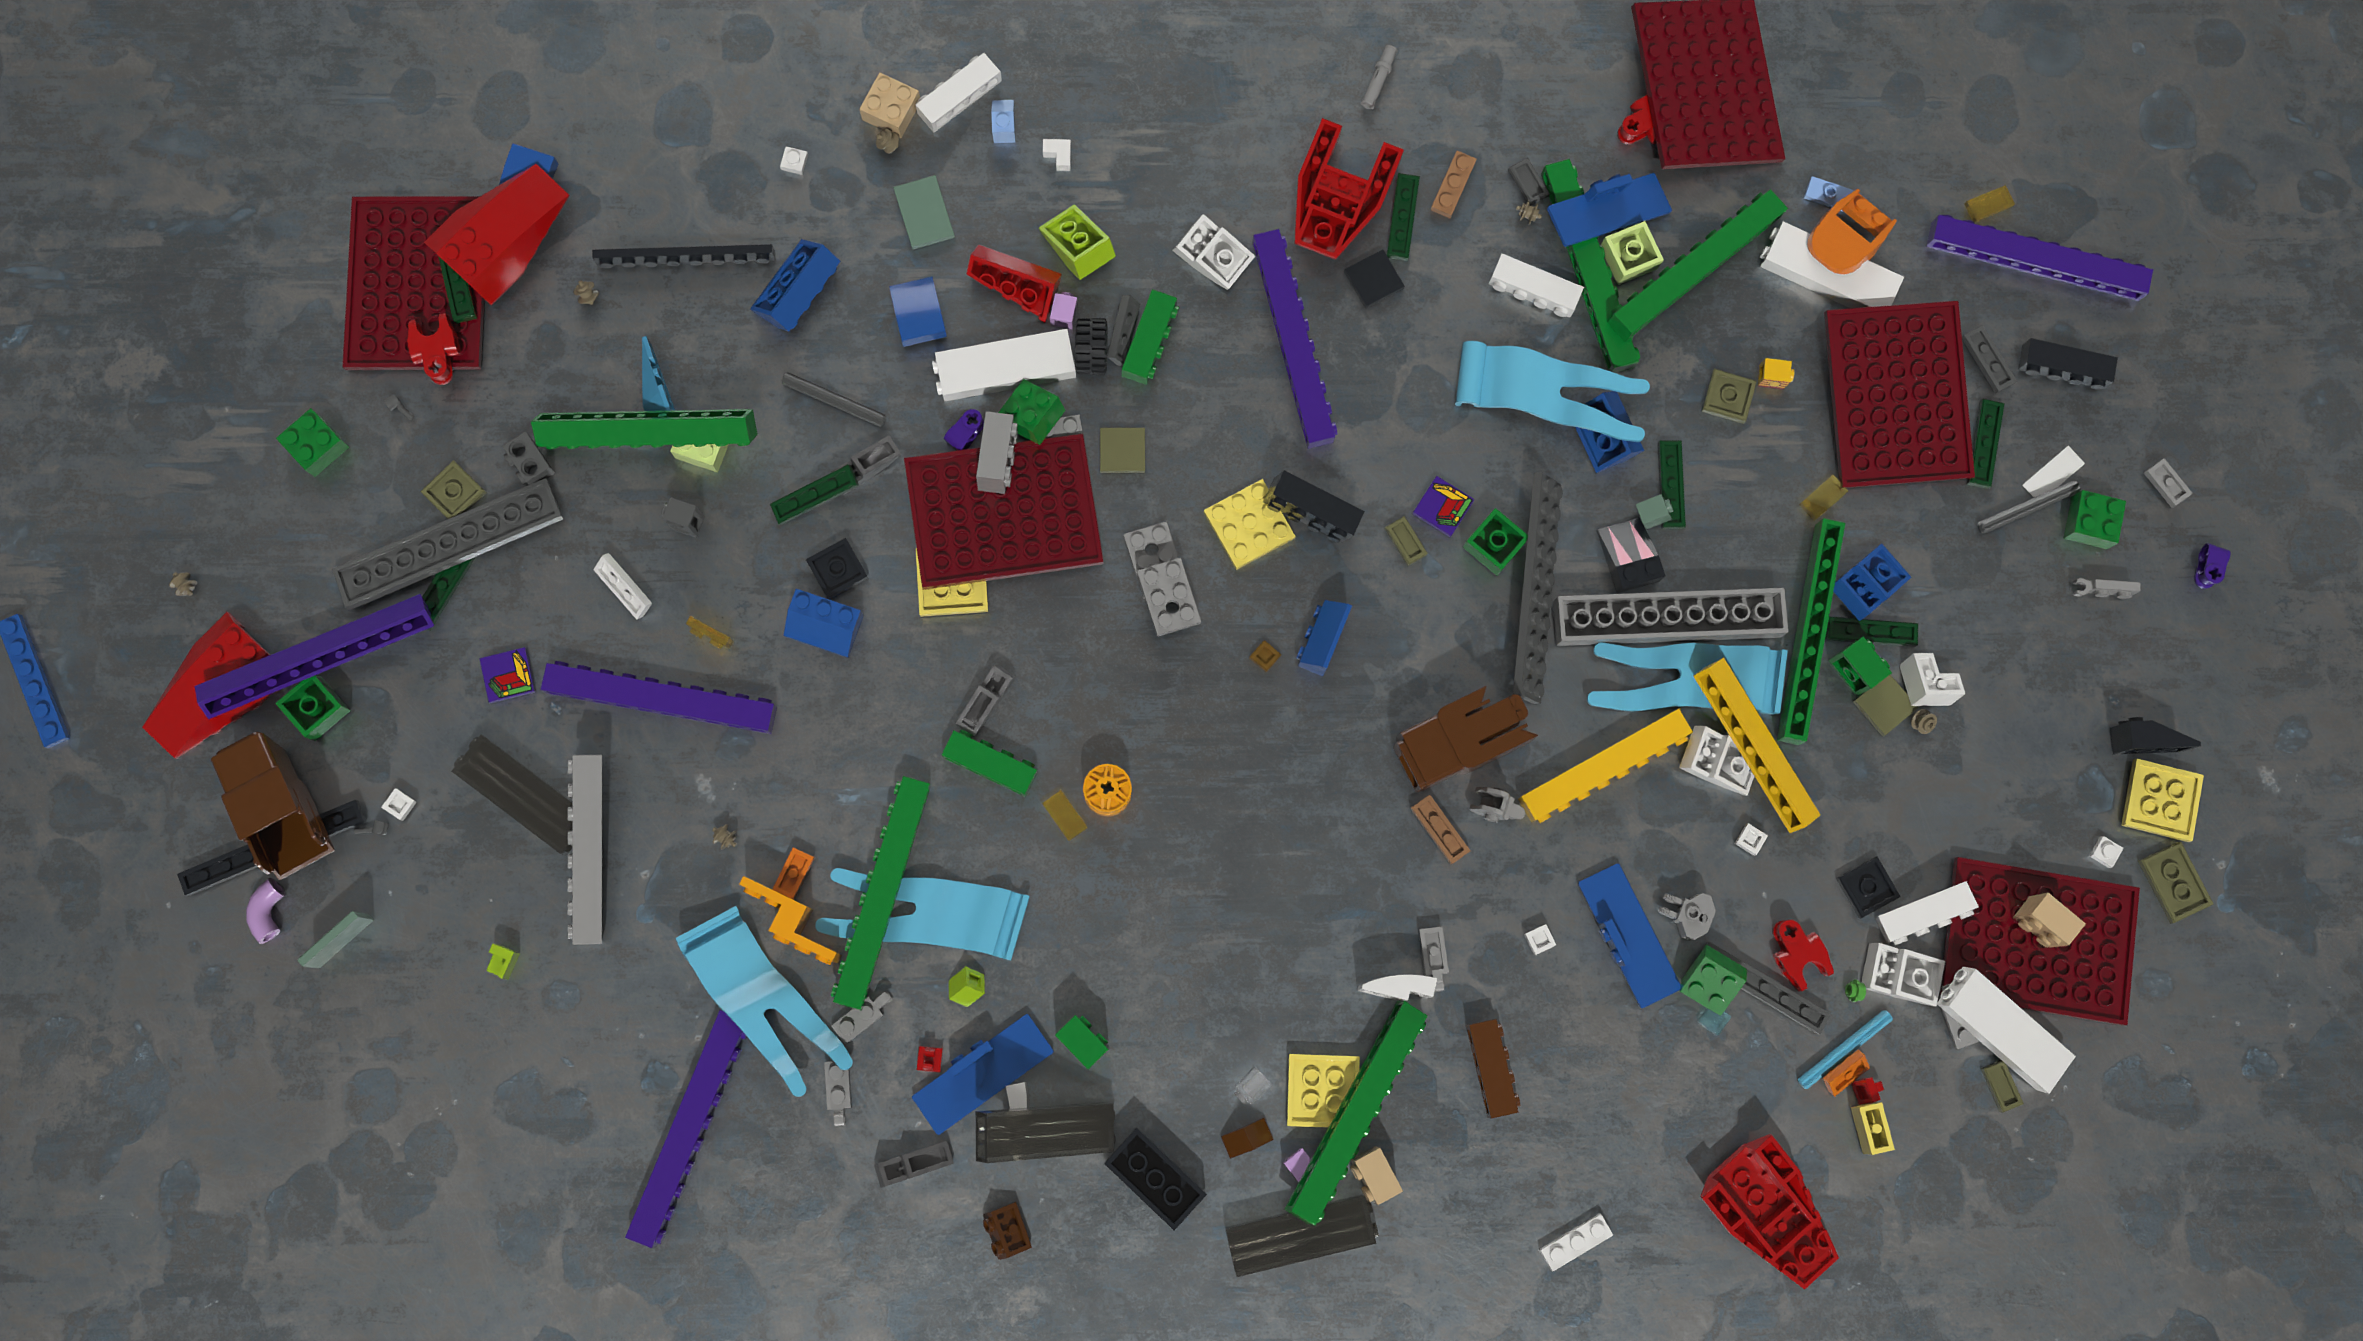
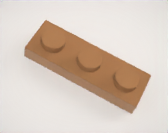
M1456 151L1433 202L1431 211L1451 218L1475 165L1476 158Z
M1428 795L1410 808L1451 865L1470 852L1468 846L1431 795Z

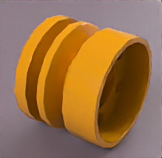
M1103 764L1096 766L1089 771L1084 779L1083 793L1085 802L1098 815L1107 817L1118 815L1126 809L1131 800L1132 786L1129 776L1117 765ZM1111 784V789L1114 791L1104 794V789L1101 787Z

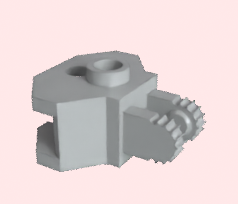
M1476 787L1475 792L1477 795L1482 796L1479 806L1470 805L1471 812L1485 816L1484 819L1498 823V820H1520L1524 818L1526 813L1524 808L1513 803L1514 798L1507 791L1500 788Z
M1701 893L1690 899H1680L1664 894L1663 899L1677 905V909L1674 912L1668 908L1660 907L1658 912L1673 919L1672 922L1677 924L1681 938L1691 941L1708 933L1716 912L1711 896Z

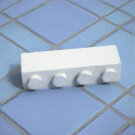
M985 53L973 57L967 66L956 70L950 79L939 83L933 92L929 95H923L917 101V104H915L917 114L933 132H936L1002 81L1001 71Z
M1501 254L1489 282V285H1492L1497 291L1509 292L1519 300L1526 299L1533 302L1538 308H1547L1554 311L1560 317L1567 316L1569 318L1573 314L1584 288L1505 254Z
M1967 881L1882 914L1875 919L1886 943L1894 942V945H1898L1908 941V935L1915 933L1918 937L1930 932L1929 927L1936 924L1941 928L1951 924V919L1960 916L1961 919L1972 916L1974 915L1973 910L1979 906Z

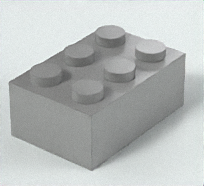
M986 411L976 475L978 491L1005 494L1006 487L1011 486L1012 474L1011 466L1009 465H1014L1015 458L1014 445L1012 444H1017L1018 438L1017 423H1014V418L1011 414Z

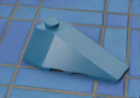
M647 336L642 337L644 411H673L675 408L652 344Z

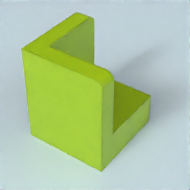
M492 943L489 953L493 954L487 971L497 975L499 978L509 980L520 953Z
M966 966L949 980V1000L963 1006H970L985 994L984 974Z

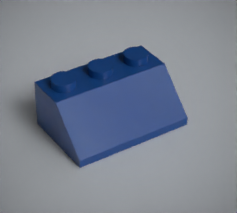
M1615 391L1603 392L1585 403V405L1600 410L1623 423L1632 425L1622 401ZM1575 427L1596 473L1628 461L1645 451L1641 442L1619 440L1592 430Z
M795 589L788 608L783 636L849 658L864 615L859 609Z
M1324 600L1322 606L1317 605L1313 615L1317 620L1314 627L1309 625L1305 638L1309 639L1306 647H1300L1296 659L1300 660L1299 667L1324 676L1352 605Z

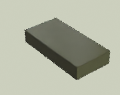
M1405 516L1384 528L1407 566L1427 556V551Z
M2002 1060L1980 1068L2000 1113L2024 1104L2009 1069Z

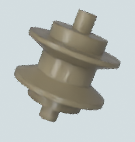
M885 128L876 135V146L878 149H884L889 154L898 148L899 136L897 133Z
M1528 200L1527 204L1523 203L1522 207L1517 206L1516 210L1520 211V221L1526 218L1529 220L1530 225L1531 221L1535 222L1536 218L1541 219L1542 215L1538 214L1540 210L1537 208L1538 203L1533 207L1530 206Z
M578 281L579 284L573 291L574 295H580L578 302L580 304L593 305V301L599 295L597 290H592L594 283Z
M175 572L169 587L177 588L175 591L177 596L193 595L192 591L195 589L197 582L195 580L189 581L191 574L189 572Z
M1927 709L1917 711L1911 720V726L1921 734L1930 733L1937 724L1936 715L1930 713Z
M727 824L723 827L720 826L718 829L716 827L713 828L714 839L712 843L720 842L722 844L721 850L726 847L729 848L731 845L733 847L737 845L734 842L737 831L730 833Z

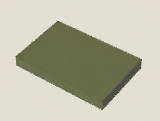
M2177 842L2138 860L2170 924L2214 905L2182 842Z

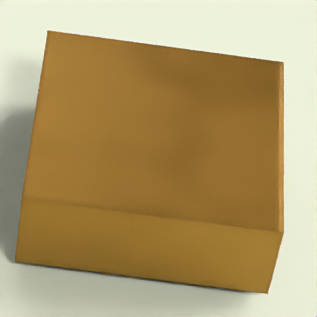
M1264 640L1249 658L1267 672L1280 658L1281 654Z

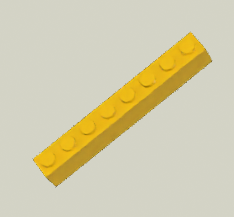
M1723 657L1693 675L1789 833L1811 824L1820 816L1819 811L1725 658Z
M1677 709L1518 798V801L1522 808H1524L1531 823L1536 820L1542 823L1552 817L1550 812L1558 809L1559 812L1571 806L1570 801L1577 798L1578 801H1581L1590 796L1589 790L1595 787L1601 790L1611 784L1609 779L1614 776L1620 779L1630 773V767L1636 765L1637 768H1640L1649 763L1648 757L1656 754L1658 758L1669 751L1668 746L1675 743L1676 746H1679L1688 741L1687 736L1693 733L1680 709Z

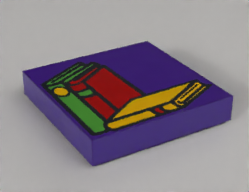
M1436 476L1412 514L1446 536L1451 537L1475 499Z
M519 648L479 658L489 703L536 693L527 648Z

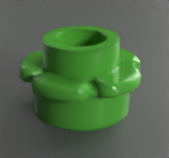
M1854 979L1846 985L1845 995L1852 1002L1862 1001L1866 995V986L1864 983Z

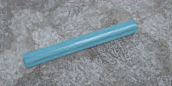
M1886 1010L1877 1014L1798 1078L1799 1084L1804 1089L1810 1088L1893 1020L1891 1014Z

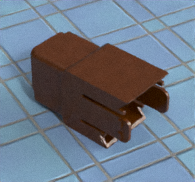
M1484 686L1443 706L1436 715L1400 732L1396 737L1397 742L1393 749L1415 792L1425 791L1457 774H1468L1533 741L1538 735L1522 730L1528 727L1527 723L1515 728L1519 725L1520 721L1528 716V710L1522 698L1517 694H1513L1483 709L1481 706L1491 702L1490 699L1482 702L1487 687ZM1494 737H1497V738H1495V739H1493V740H1491V741H1489V742H1487V743H1485V744H1483V745H1480V744H1482V743H1484V742H1486V741H1488V740H1490V739H1492V738H1494Z
M254 732L219 750L211 758V762L225 792L221 795V798L240 841L244 840L248 844L254 858V865L267 875L274 873L280 881L335 851L309 790L297 777L286 750L264 733Z

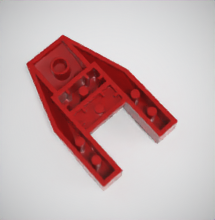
M1322 118L1298 175L1294 244L1336 260L1381 209L1401 162L1404 149L1383 142L1369 179H1363L1329 165L1341 135L1342 125Z

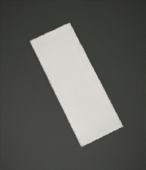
M2068 445L2026 481L2023 487L2035 498L2059 487L2085 463Z

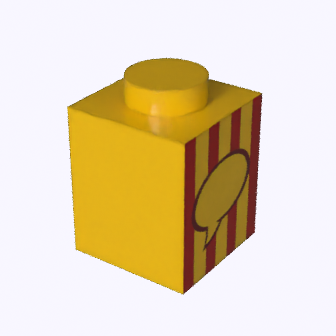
M1765 358L1759 365L1758 386L1784 389L1794 378V369H1791L1792 361Z

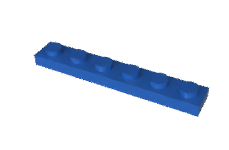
M15 614L0 621L1 638L43 746L51 748L69 740L70 736L23 616Z

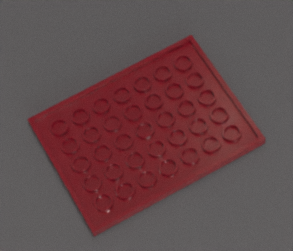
M1689 0L1634 3L1631 6L1661 169L1782 163L1786 158L1755 1Z
M480 196L352 197L342 368L345 370H424L423 363L415 365L411 359L407 342L408 323L411 320H416L422 328L423 335L430 336L439 328V314L446 313L450 317L454 331L459 338L461 349L460 355L450 357L452 369L481 370L484 298L471 287L477 319L455 324L452 319L439 257L424 243L456 210Z
M1959 301L1826 310L1824 318L1840 489L1975 478Z
M1083 434L1046 438L1040 445L1033 441L1012 444L1014 445L1015 458L1014 465H1009L1011 466L1012 479L1011 486L1006 487L1005 494L978 491L976 475L980 448L904 458L922 589L926 590L1102 565V549Z
M1961 857L1954 858L1951 887L1967 881L1979 907L1973 910L1974 915L1961 919L1960 916L1951 919L1952 923L1947 925L1944 953L1945 966L1941 987L1951 984L1954 980V975L1962 967L1977 969L2021 1009L2128 1026L2139 887ZM2050 893L2086 923L2070 945L2045 947L2036 940L2037 937L2032 932H2027L2018 925L2019 922L2014 918V915L2029 896Z

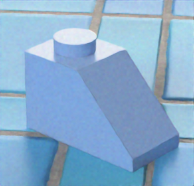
M992 100L993 142L1015 143L1014 100Z

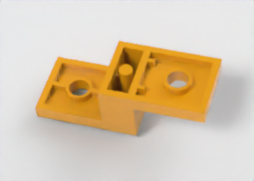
M745 876L742 877L739 885L745 887L743 892L758 899L764 896L766 897L764 902L779 909L768 930L774 933L772 938L787 945L791 941L795 943L794 949L810 955L811 952L816 953L815 959L825 964L839 963L842 957L841 954L801 935L813 909Z

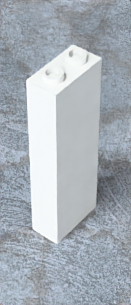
M1784 221L1778 228H1773L1768 238L1772 241L1769 246H1765L1760 255V258L1763 259L1760 267L1848 308L1892 305L1904 279L1903 276L1869 260L1852 273H1834L1822 265L1810 253L1807 245L1810 233Z
M1068 329L935 352L936 360L932 361L934 374L939 373L940 381L936 382L938 395H943L944 402L1016 389L1023 379L1039 385L1076 378Z
M1962 967V969L1958 970L1954 975V980L1941 993V998L1937 1002V1005L2035 1090L2050 1094L2076 1057L1977 969Z

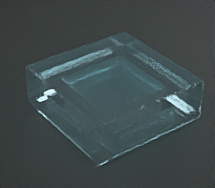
M1707 1008L1697 1022L1714 1035L1719 1036L1731 1016L1726 1012H1723L1720 1016Z

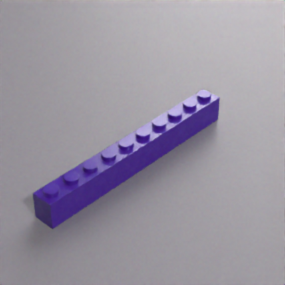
M1938 215L1931 222L1926 247L2136 301H2140L2149 294L2153 269L2146 268L2143 264L2126 263L2119 258L2111 259L2103 257L2099 253L2083 252L2076 247L2067 248L2060 246L2056 242H2044L2036 237L2020 236L2013 231H2001L1993 226L1977 225L1973 221L1954 219L1950 215Z
M1279 229L1253 235L1252 244L1307 449L1332 444L1335 435H1338L1335 422L1331 423L1330 414H1332L1330 402L1325 401L1326 386L1324 380L1320 381L1318 375L1321 372L1318 359L1314 360L1313 352H1315L1313 339L1308 338L1309 323L1307 318H1303L1301 312L1304 310L1301 297H1297L1298 283L1296 277H1292L1290 271L1293 269L1291 257L1286 256V238L1281 236Z
M418 594L196 685L197 703L207 718L211 719L434 626L430 610L421 594Z
M555 661L554 664L546 663L540 689L546 694L772 734L777 707L772 704V700L759 697L758 701L750 700L748 695L736 693L735 697L726 695L727 692L713 689L711 693L705 692L703 687L690 685L689 689L681 687L682 684L668 681L667 684H661L658 679L645 677L644 681L636 679V675L628 673L617 676L613 675V671L606 669L594 672L591 671V667L577 665V668L568 667V663Z
M719 1010L625 1236L629 1240L650 1248L661 1244L665 1238L667 1231L664 1230L667 1220L671 1221L675 1214L676 1207L673 1206L676 1198H680L684 1192L686 1185L683 1184L686 1175H690L694 1168L695 1162L692 1160L695 1152L699 1153L703 1146L704 1139L702 1135L705 1129L708 1130L713 1122L714 1116H711L714 1106L718 1107L722 1100L723 1094L720 1093L724 1084H728L731 1078L732 1071H730L733 1061L737 1062L742 1049L739 1046L742 1039L746 1040L747 1038L744 1032L723 1010Z

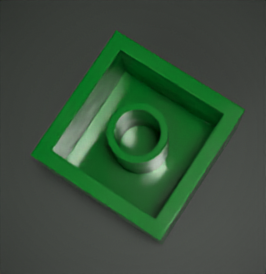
M1023 379L998 413L1013 415L1014 423H1017L1018 434L1040 445L1066 410L1058 396Z
M311 408L276 437L278 442L304 470L314 477L350 448L331 426Z
M2081 490L2071 496L2063 538L2103 549H2109L2118 544L2126 501Z
M1495 508L1466 541L1463 548L1498 576L1527 542L1528 534Z
M1864 636L1849 644L1828 660L1856 696L1872 689L1892 674L1888 662L1884 658L1879 657L1875 652L1873 643L1865 639Z
M319 675L301 681L275 703L301 734L313 741H316L351 711Z
M1706 945L1681 979L1680 992L1721 1016L1747 981V969Z
M1075 1015L1055 1036L1089 1070L1109 1050L1106 1047L1109 1042L1100 1033L1096 1036L1090 1030L1092 1025L1083 1015L1080 1018Z

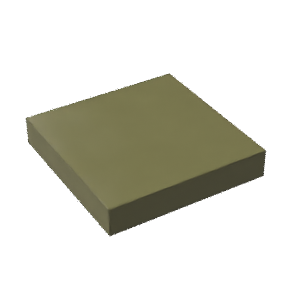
M1713 369L1701 412L1744 424L1747 420L1757 381Z
M1100 428V473H1145V428Z
M454 460L420 491L447 519L467 512L487 493Z
M1891 675L1872 689L1862 693L1853 701L1882 737L1887 735L1919 708L1918 706H1911L1908 694Z

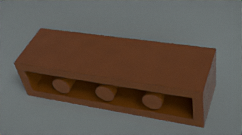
M1497 1019L1466 1025L1487 1118L1492 1119L1519 1113L1517 1107L1521 1106L1518 1093L1513 1091L1512 1084L1515 1083L1512 1069L1508 1070L1506 1060H1509V1053L1507 1047L1502 1044L1501 1037H1504L1501 1023H1497Z

